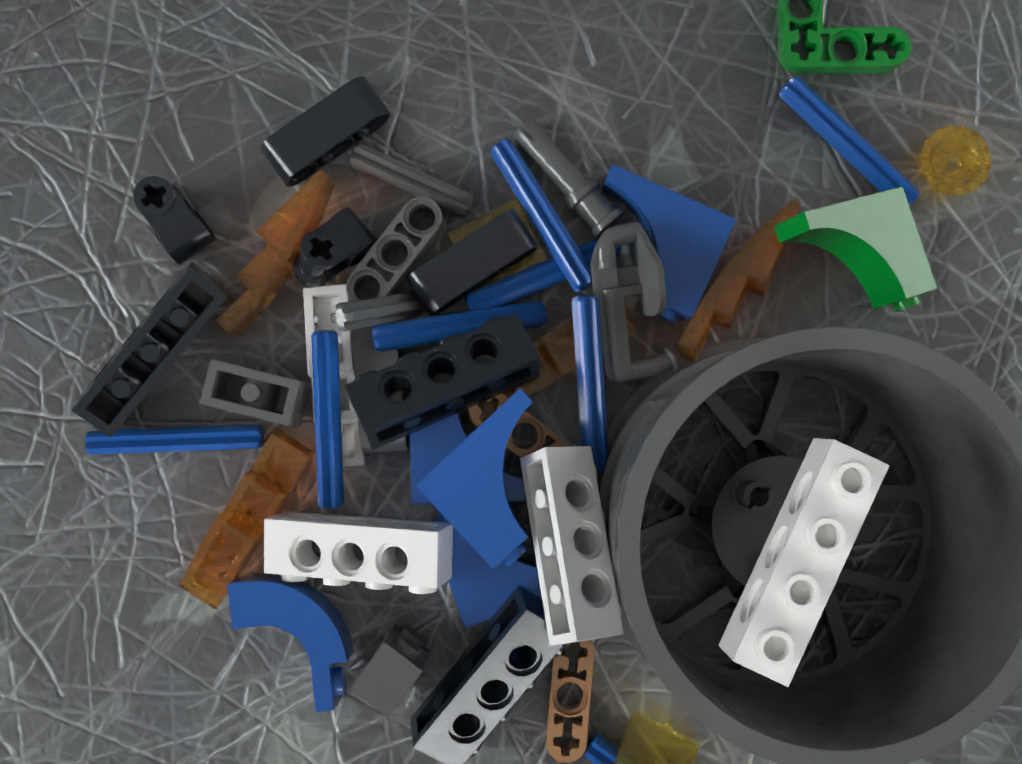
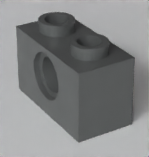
M211 359L199 404L287 426H300L311 383Z
M394 624L362 667L350 689L386 717H389L424 669L430 652L424 646L426 640L414 629L408 626L401 629Z

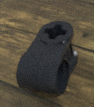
M148 176L136 185L133 192L136 207L155 231V235L163 248L177 264H183L217 240L212 230L199 213L189 204L184 195L166 179L158 176ZM159 193L164 194L162 200L165 204L161 208L156 207L158 204L156 196Z
M350 207L344 208L333 215L326 223L303 237L299 247L300 251L294 257L292 263L293 274L304 285L310 287L321 286L348 267L361 262L378 239Z

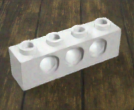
M813 438L718 645L732 661L789 687L890 465L835 439Z
M591 446L545 447L520 458L549 646L623 635L622 612L617 598L613 564L605 530V515L601 507L597 484V470L593 461Z
M284 511L264 519V573L279 574L281 579L286 582H301L312 577L323 578V584L329 586H342L350 584L351 581L365 582V587L372 590H385L392 588L393 585L409 586V592L429 594L436 592L437 588L452 578L453 526L450 523ZM312 541L320 548V558L312 550ZM353 544L361 548L364 555L363 562L354 555ZM396 547L401 548L405 552L408 559L407 566L397 560L395 555Z

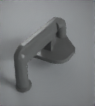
M639 222L608 228L599 237L590 262L593 294L599 299L604 376L609 381L621 383L660 375L670 370L677 371L679 369L678 359L668 347L662 348L661 353L631 360L625 308L630 313L657 316L664 312L666 307L664 267ZM621 245H622V248H621V251H620V254H619V257H618V260H617V259H616L615 246H621Z

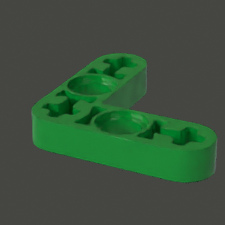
M777 0L779 60L784 69L790 73H886L895 70L910 55L912 46L910 38L900 28H823L822 0H805L810 5L811 13L809 17L803 19L796 18L789 11V1L791 0ZM806 30L802 36L803 50L810 51V53L804 60H800L799 53L792 52L791 50L799 41V31ZM840 40L851 43L855 49L854 59L842 61L834 54V43ZM885 41L888 42L890 49H896V53L890 59L886 51H872L865 60L867 50H876Z

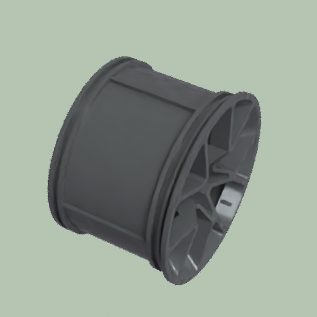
M824 327L803 329L773 337L734 339L701 348L679 358V369L677 371L670 370L663 374L649 377L629 396L607 426L609 456L604 471L597 473V484L601 507L605 515V530L613 564L617 598L622 612L623 636L648 660L665 687L681 705L708 729L734 746L778 764H907L932 755L957 742L981 725L1005 702L1022 681V424L1003 400L970 370L937 350L892 333L865 328ZM776 371L754 434H751L718 395L716 390L740 374ZM801 376H811L843 389L866 405V408L843 444L864 453L881 425H887L894 433L911 463L917 481L914 485L881 484L874 499L906 500L918 503L923 511V539L920 538L919 546L922 548L918 567L914 577L909 581L900 582L843 567L836 584L841 582L897 596L901 599V605L875 636L860 648L855 649L851 644L834 586L821 616L835 660L821 668L805 672H795L789 687L738 663V670H733L711 662L682 645L679 637L729 602H732L734 612L804 460L798 457L787 456L772 445L794 381ZM703 403L740 447L741 467L728 477L716 496L698 498L660 469L658 464L678 429L692 412ZM652 481L681 503V510L674 515L641 528L645 500ZM694 525L711 535L715 552L726 569L723 580L666 621L660 623L651 614L642 580L640 547Z

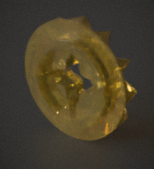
M949 126L933 133L924 141L922 151L917 157L921 165L919 176L927 180L931 185V191H939L946 194L947 197L966 195L979 188L986 180L991 166V156L985 141L973 130L962 126ZM962 149L963 151L959 155L960 158L957 162L958 166L962 169L956 168L945 174V167L948 161L943 156L949 157Z

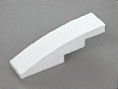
M346 284L303 288L307 372L312 382L313 418L314 393L311 335L317 330H334L338 333L343 470L366 468V455L363 454L360 444L358 418L344 387L355 379L351 330L340 331L337 323H332L330 319V314L336 313V305L338 303L350 301L346 292Z

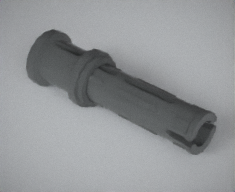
M534 119L526 121L522 125L530 132L534 140L531 141L518 128L513 135L514 141L519 143L567 197L565 203L570 212L576 211L591 227L592 237L594 239L599 238L608 228L613 227L623 217L625 212L621 207L615 209L598 190L600 184L592 178L585 179L578 169L556 147Z

